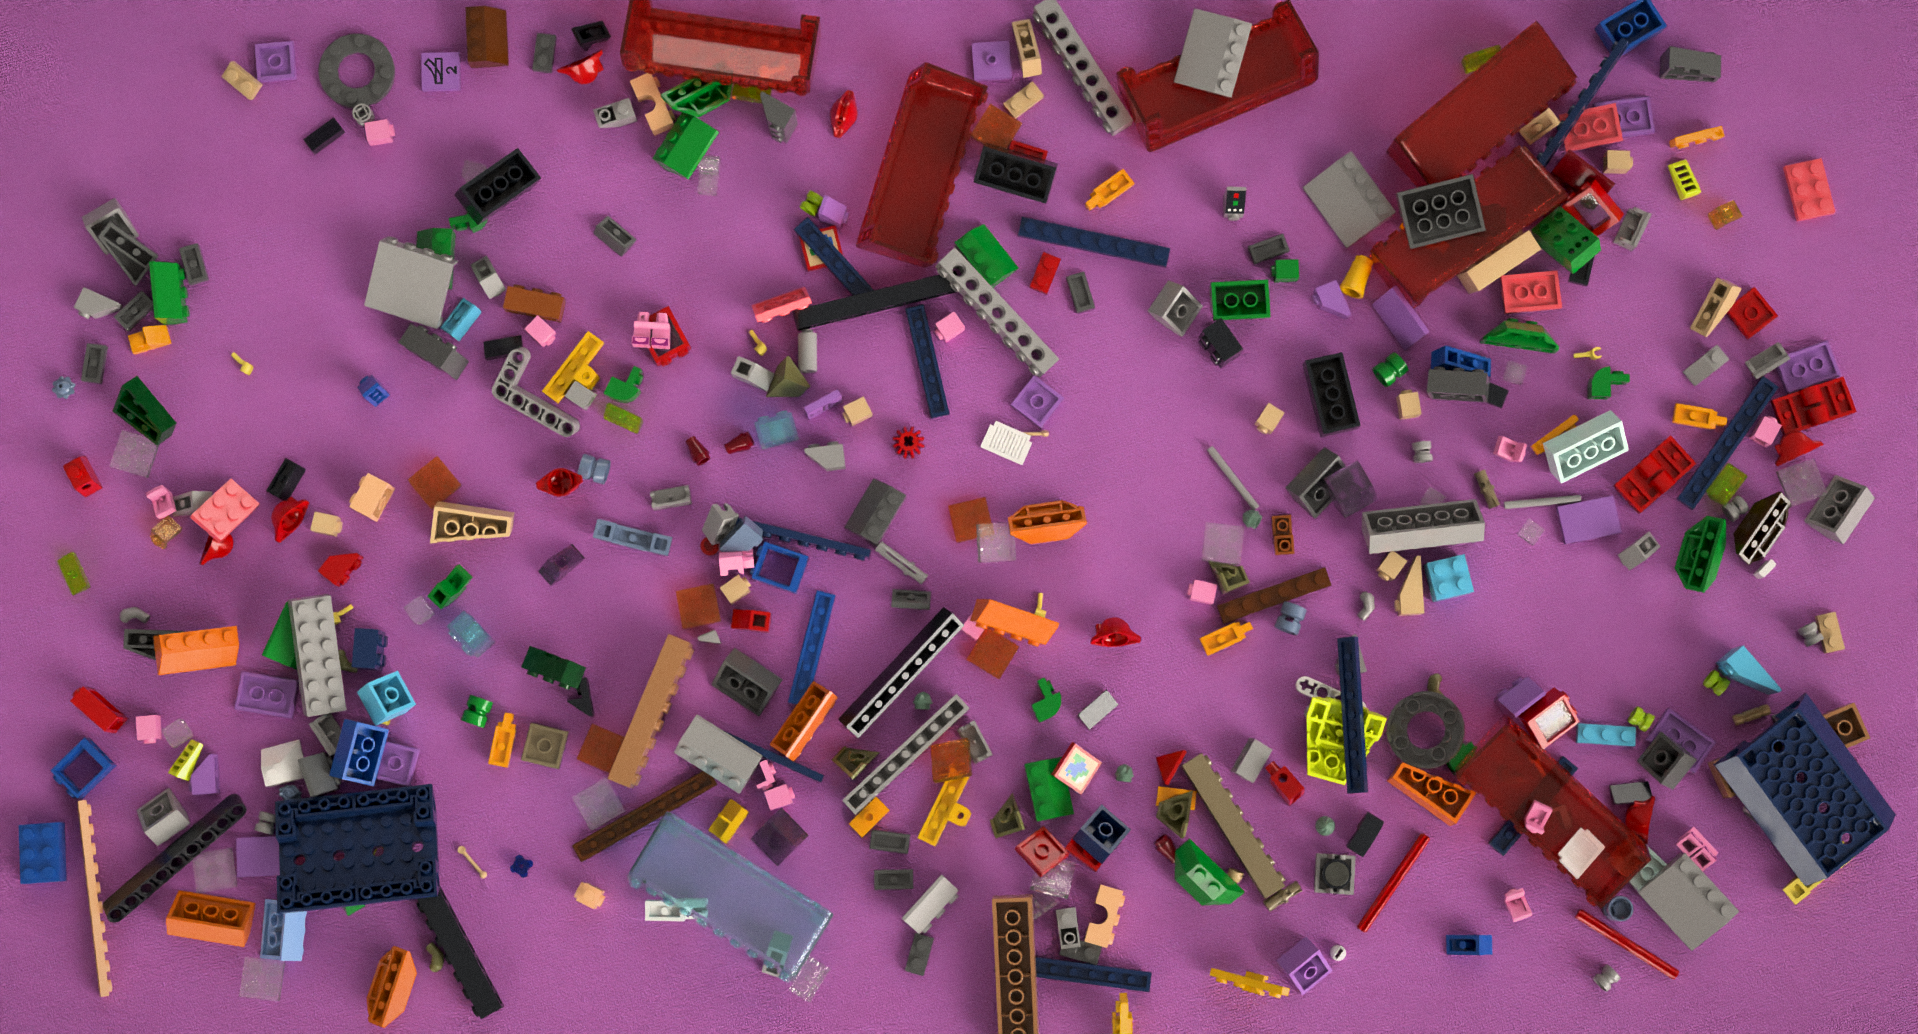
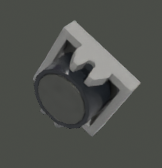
M1316 853L1314 892L1354 895L1356 856Z

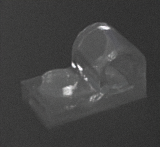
M704 155L700 161L698 194L717 196L720 156Z

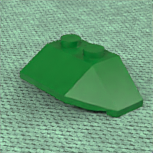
M722 61L662 93L661 97L672 109L700 117L730 101L734 72Z
M1508 318L1507 321L1504 320L1480 339V344L1552 354L1559 351L1558 344L1542 325H1537V322L1534 321L1521 323L1517 319Z
M1705 516L1703 520L1685 532L1675 565V570L1685 589L1705 593L1715 581L1726 546L1725 519Z
M1190 838L1176 849L1174 879L1202 906L1231 904L1244 894V890Z

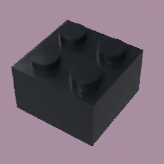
M1222 318L1202 330L1199 336V344L1204 350L1209 351L1211 361L1215 366L1219 365L1220 368L1238 357L1243 350Z

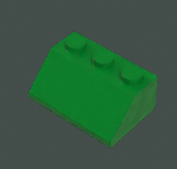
M682 112L652 159L665 170L689 180L719 132L697 117Z
M985 224L970 230L954 242V248L963 255L993 288L1019 269Z
M430 228L417 231L416 247L432 249L435 254H447L454 259L456 233L453 229ZM453 271L448 289L453 287Z
M149 262L155 319L164 325L188 323L187 317H189L190 312L185 302L188 292L187 288L184 287L183 281L186 279L185 269L178 263Z
M1268 280L1211 282L1209 285L1213 321H1217L1220 318L1222 320L1271 317Z
M286 602L262 656L297 670L288 602Z
M1062 757L1024 764L1036 822L1074 814L1069 787L1051 775Z

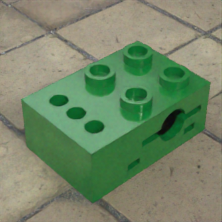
M1560 206L1531 229L1538 245L1572 274L1601 251L1599 238Z

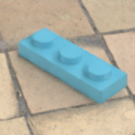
M1576 724V743L1635 747L1636 727Z

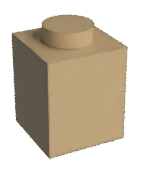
M1607 150L1603 154V173L1626 174L1633 166V157H1630V151Z
M1412 390L1401 391V394L1396 397L1399 419L1419 417L1422 413L1418 392H1412Z
M864 396L843 406L845 412L842 415L846 423L850 422L852 426L873 416Z
M1268 403L1254 424L1257 426L1256 429L1263 434H1271L1284 415V412Z
M314 512L310 530L315 533L337 537V534L342 530L343 523L340 522L341 518L338 516Z
M1394 551L1388 552L1376 569L1379 572L1378 576L1385 581H1393L1407 563V560Z
M738 574L721 586L720 589L733 605L751 592L749 590L751 584L745 576L741 578Z

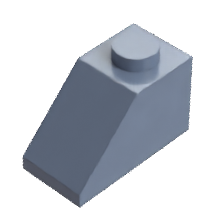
M745 516L722 539L719 550L721 552L750 551L754 546L757 547L762 542L763 529Z

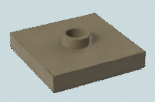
M530 723L521 760L560 769L569 732Z

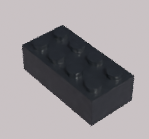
M986 142L982 149L973 182L1046 204L1058 163Z
M517 148L464 184L454 195L476 224L479 225L534 187L541 177L519 148Z
M1340 352L1305 360L1302 366L1320 438L1357 430L1361 425L1343 353Z

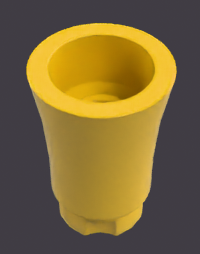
M1356 255L1355 260L1352 262L1344 280L1339 286L1343 294L1356 299L1363 298L1367 280L1372 270L1373 260L1364 255Z

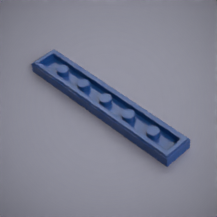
M818 590L816 592L788 703L797 705L814 681L836 595Z

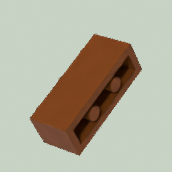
M514 284L513 287H507L503 309L505 312L530 317L538 315L541 319L561 323L566 300L560 293L551 292V294H546L541 289L532 288L531 291L526 290L524 286Z

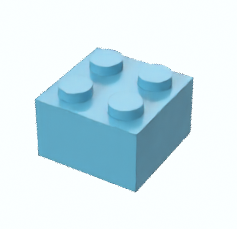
M1465 554L1423 565L1433 602L1474 592Z
M398 671L373 680L357 691L375 726L405 714L416 705Z

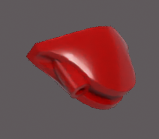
M601 49L583 59L558 68L557 72L570 76L579 84L591 83L597 77L598 72L604 70L599 60L603 50Z
M847 90L834 102L830 109V120L834 137L841 138L857 119L858 109L853 91Z
M1790 431L1782 437L1779 444L1774 446L1779 455L1775 464L1776 466L1782 465L1824 444L1822 441L1810 439L1800 431Z
M557 468L537 481L536 488L553 496H566L579 488L583 480L582 476L565 468Z
M289 497L287 501H282L275 506L271 516L275 529V541L281 543L299 527L306 514L309 501L305 499L297 501L293 497Z
M229 534L222 542L218 543L212 536L208 535L199 564L204 565L211 559L227 556L233 548L232 536Z
M1112 617L1103 621L1102 624L1095 625L1096 635L1091 638L1090 644L1119 647L1140 643L1141 637L1134 633L1124 620Z
M1651 796L1644 802L1634 800V804L1626 811V826L1631 832L1633 831L1639 835L1645 844H1648L1649 824L1655 796Z

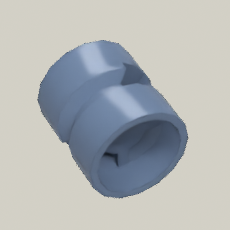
M584 454L579 465L578 474L582 476V479L589 480L592 477L593 482L604 485L609 474L611 461L599 458L596 461L592 455Z
M1284 601L1280 610L1282 615L1278 616L1274 627L1297 636L1301 628L1299 622L1304 620L1307 610L1299 605ZM1287 617L1293 619V622L1287 621Z
M1610 896L1605 899L1602 905L1604 916L1612 921H1626L1632 916L1634 910L1632 902L1624 896Z

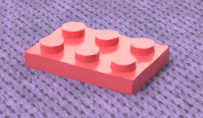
M1616 103L1585 109L1564 140L1566 152L1569 149L1576 151L1623 141ZM1567 113L1560 114V122L1562 120L1565 121L1569 115Z
M1822 158L1783 167L1797 221L1835 213Z
M1558 270L1502 275L1500 277L1504 314L1562 308Z
M802 287L751 306L757 322L761 321L764 323L772 320L774 316H785L791 310L805 309L812 302L806 288Z
M230 479L202 504L190 518L220 543L255 511L260 503L234 480Z

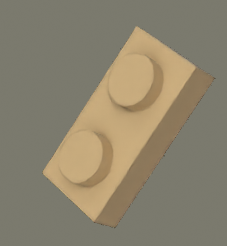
M235 61L229 63L221 76L249 100L255 98L263 85Z
M1032 81L1004 102L1003 106L1015 120L1043 99L1044 95Z
M1547 108L1518 131L1528 144L1531 145L1559 125L1560 121L1551 109Z
M1836 612L1815 616L1818 632L1824 637L1821 640L1824 654L1845 649Z

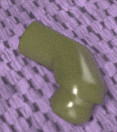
M338 650L341 670L357 673L358 669L352 667V663L348 661L345 651Z
M1435 673L1429 677L1427 690L1443 695L1439 690L1440 682L1442 681L1440 674Z
M431 942L425 948L432 955L429 968L432 972H438L443 967L444 954Z

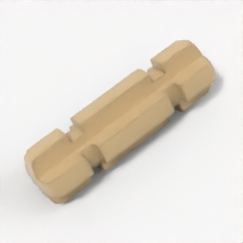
M1767 704L1762 705L1759 708L1742 712V714L1733 715V722L1735 725H1740L1744 721L1749 722L1761 716L1769 715L1771 710Z

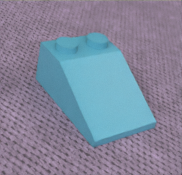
M1744 645L1732 648L1716 662L1719 666L1718 671L1725 677L1727 676L1767 695L1782 691Z

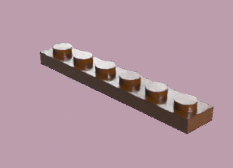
M1324 567L1217 605V609L1222 623L1225 624L1281 604L1284 601L1321 590L1332 584Z

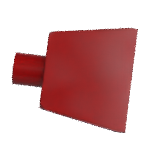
M80 456L63 465L74 489L84 497H88L103 488L86 456Z
M1273 761L1265 767L1271 775L1269 782L1288 806L1304 795L1305 788L1286 766L1280 769ZM1285 778L1287 781L1280 782L1279 779Z

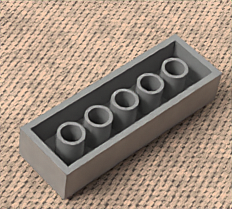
M1476 499L1362 512V532L1369 554L1484 541L1485 522Z
M320 594L288 599L303 714L311 717L346 711L331 595Z

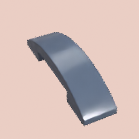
M597 519L593 538L664 556H668L673 538Z

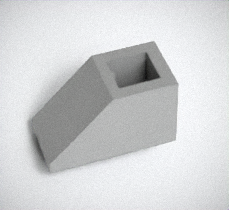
M629 98L593 109L599 128L621 127L637 121Z
M738 356L731 371L733 378L764 391H768L775 375L757 363Z
M838 441L828 442L827 446L811 444L808 445V448H804L805 455L824 470L846 469L843 444H839Z
M1076 908L1056 909L1055 914L1061 949L1081 947Z

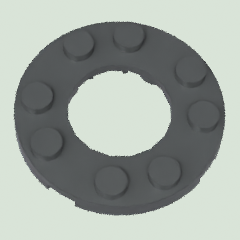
M348 34L332 42L322 54L319 63V79L324 91L337 104L352 109L360 103L370 106L380 102L391 90L395 79V64L389 50L378 39L365 34ZM354 53L367 55L375 66L373 79L362 88L347 87L339 78L338 69L340 63L345 57Z
M1416 692L1400 700L1392 709L1387 722V739L1396 756L1406 764L1419 769H1433L1451 761L1460 751L1465 738V723L1460 710L1449 698L1436 692ZM1433 712L1443 720L1445 735L1437 746L1430 749H1420L1409 740L1407 734L1408 724L1418 713Z

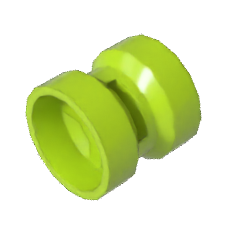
M809 190L806 200L802 201L799 207L815 217L823 198Z
M1712 670L1703 682V685L1706 688H1711L1717 696H1720L1730 684V681L1727 678H1722L1716 670Z
M1636 706L1627 722L1637 725L1641 731L1646 732L1655 716L1645 713L1641 707Z

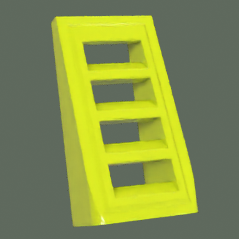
M1686 159L1668 165L1680 200L1701 193L1699 184ZM1681 166L1684 167L1683 170H1680V171H1677V172H1676V170H1675V168H1678V167H1681ZM1686 173L1687 176L1682 178L1678 177V175ZM1685 180H1688V181H1689V183H1686V184H1683V185H1682V183H1681L1682 181H1685ZM1691 186V190L1685 191L1684 188Z
M191 739L168 773L189 781L203 744Z

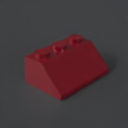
M1570 149L1548 175L1552 183L1562 186L1566 189L1567 194L1572 191L1576 193L1582 184L1587 181L1590 183L1595 179L1606 193L1615 185L1612 180ZM1591 193L1580 199L1581 204L1589 209L1594 210L1599 204Z

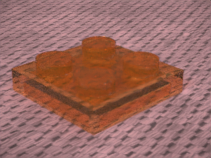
M990 104L970 137L983 145L987 142L1008 148L1021 128L1022 122Z
M438 456L407 479L432 510L438 501L443 502L462 487L461 483Z
M986 497L948 505L956 543L994 535Z
M714 584L676 591L683 629L721 622Z
M987 627L966 660L1000 680L1019 646L994 633L993 630Z
M592 724L577 760L610 773L625 737Z
M968 738L931 745L932 775L935 783L972 776L970 741Z

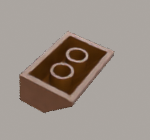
M488 6L465 7L467 56L470 67L509 66L506 10Z

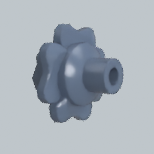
M60 376L58 380L53 382L55 387L52 388V392L56 393L57 398L63 397L67 399L71 394L75 393V390L72 389L75 387V383L71 381L70 377L64 378Z
M285 785L279 789V796L283 800L302 798V793L295 785Z

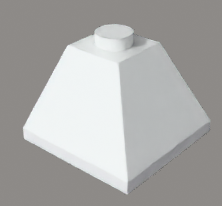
M300 740L261 749V770L265 787H274L304 779L298 763V759L304 758Z

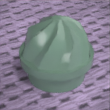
M1250 509L1243 513L1242 519L1246 527L1255 529L1260 524L1262 516L1257 510Z
M926 692L918 693L913 701L915 709L930 710V704L933 703L930 695Z
M1127 764L1120 765L1115 773L1116 781L1131 782L1132 777H1134L1132 768Z
M1323 816L1316 821L1315 828L1320 835L1327 836L1333 833L1335 823L1330 817Z

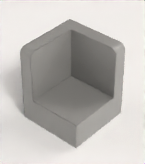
M574 381L565 395L566 398L585 410L589 408L597 396L596 393L577 381Z

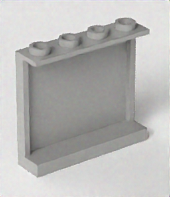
M385 237L379 241L364 306L437 329L443 322L441 315L453 267L458 261L452 259L453 257L447 254H435L432 249H420L413 243L405 242L404 244L398 242L397 238Z

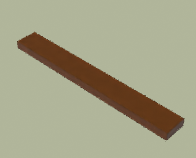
M701 771L573 844L572 847L580 861L584 862L718 784L712 776Z

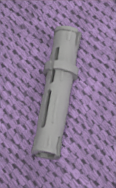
M883 541L875 549L876 552L904 571V575H909L922 585L928 577V574H925L916 567L913 561L909 562Z

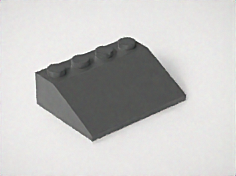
M1473 174L1395 193L1410 249L1486 230Z

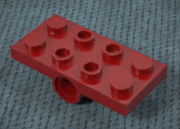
M1844 376L1770 401L1777 421L1782 425L1780 429L1783 436L1790 431H1802L1857 412Z
M1670 435L1613 486L1634 510L1640 514L1695 466L1696 462Z

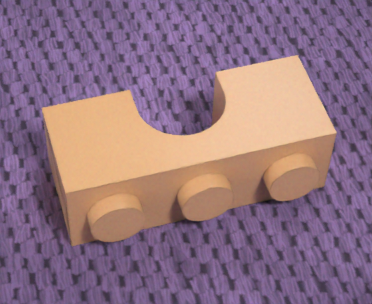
M651 72L630 80L638 102L652 100L656 103L653 111L645 114L653 135L656 136L672 129L673 121L676 119L672 110H667L665 105L667 103L661 97L658 87L661 86L657 77H652Z
M1099 885L1094 903L1106 909L1107 917L1100 924L1088 923L1084 937L1085 942L1105 948L1108 947V944L1112 945L1115 935L1112 933L1114 925L1117 926L1120 918L1117 911L1119 907L1123 906L1125 896L1122 895L1123 891Z

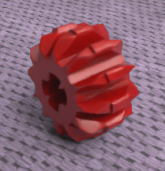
M905 426L903 427V434L899 430L896 431L899 437H893V441L898 443H895L893 448H899L896 452L897 455L904 452V459L907 458V453H910V457L913 459L914 451L918 455L921 454L918 448H924V444L919 442L924 441V437H918L921 433L920 430L913 433L914 427L912 426L910 432H907ZM910 438L912 439V446L909 447L908 444L907 447L905 446V439L909 441Z

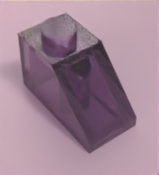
M571 544L549 558L538 572L551 586L564 578L585 557Z

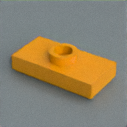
M1158 786L1156 806H1159L1161 801L1193 790ZM1197 791L1192 793L1190 810H1195Z
M875 797L849 825L863 838L890 810Z

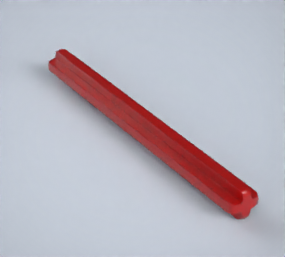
M1422 833L1417 838L1357 925L1359 930L1364 933L1368 931L1430 841L1427 835Z
M1580 909L1577 912L1575 918L1669 978L1675 979L1678 976L1679 970L1584 910Z

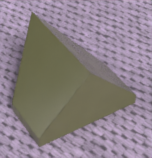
M787 356L777 366L766 397H800L811 387L790 356Z
M1207 560L1222 595L1250 583L1243 566Z
M844 746L832 761L854 780L880 752Z
M1193 791L1161 801L1158 806L1156 818L1182 839L1185 838L1188 827Z
M1013 793L994 818L990 820L995 839L1025 829Z

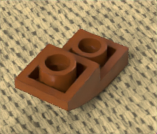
M1291 514L1271 515L1275 555L1295 554Z

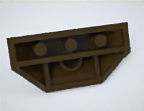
M1778 491L1755 502L1733 533L1736 554L1748 565L1765 558L1786 527L1791 502L1782 492Z

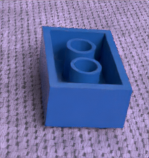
M1637 0L1601 21L1594 30L1610 54L1612 53L1610 49L1615 41L1619 42L1621 38L1626 39L1629 46L1623 53L1624 55L1660 34L1667 25L1651 0Z
M344 719L329 776L374 786L389 729Z
M65 823L18 825L20 884L67 881Z

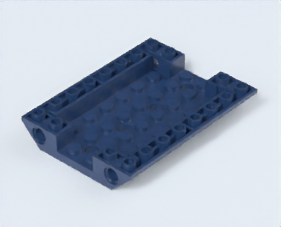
M1804 693L1775 716L1777 722L1750 743L1746 741L1741 742L1713 765L1794 874L1805 886L1830 877L1890 829L1896 814L1807 693ZM1780 741L1782 748L1780 751L1775 752L1773 746L1776 742ZM1799 772H1803L1805 775L1802 782H1797L1796 780ZM1825 802L1827 810L1820 813L1819 806ZM1848 833L1850 836L1849 841L1842 843V835Z
M432 784L275 801L276 839L279 843L280 875H277V914L438 896L440 876L437 811ZM415 844H422L423 849L421 851H413ZM377 848L384 849L381 856H374L373 853ZM337 853H344V858L342 860H334V857ZM298 857L305 858V862L302 865L295 864V860Z

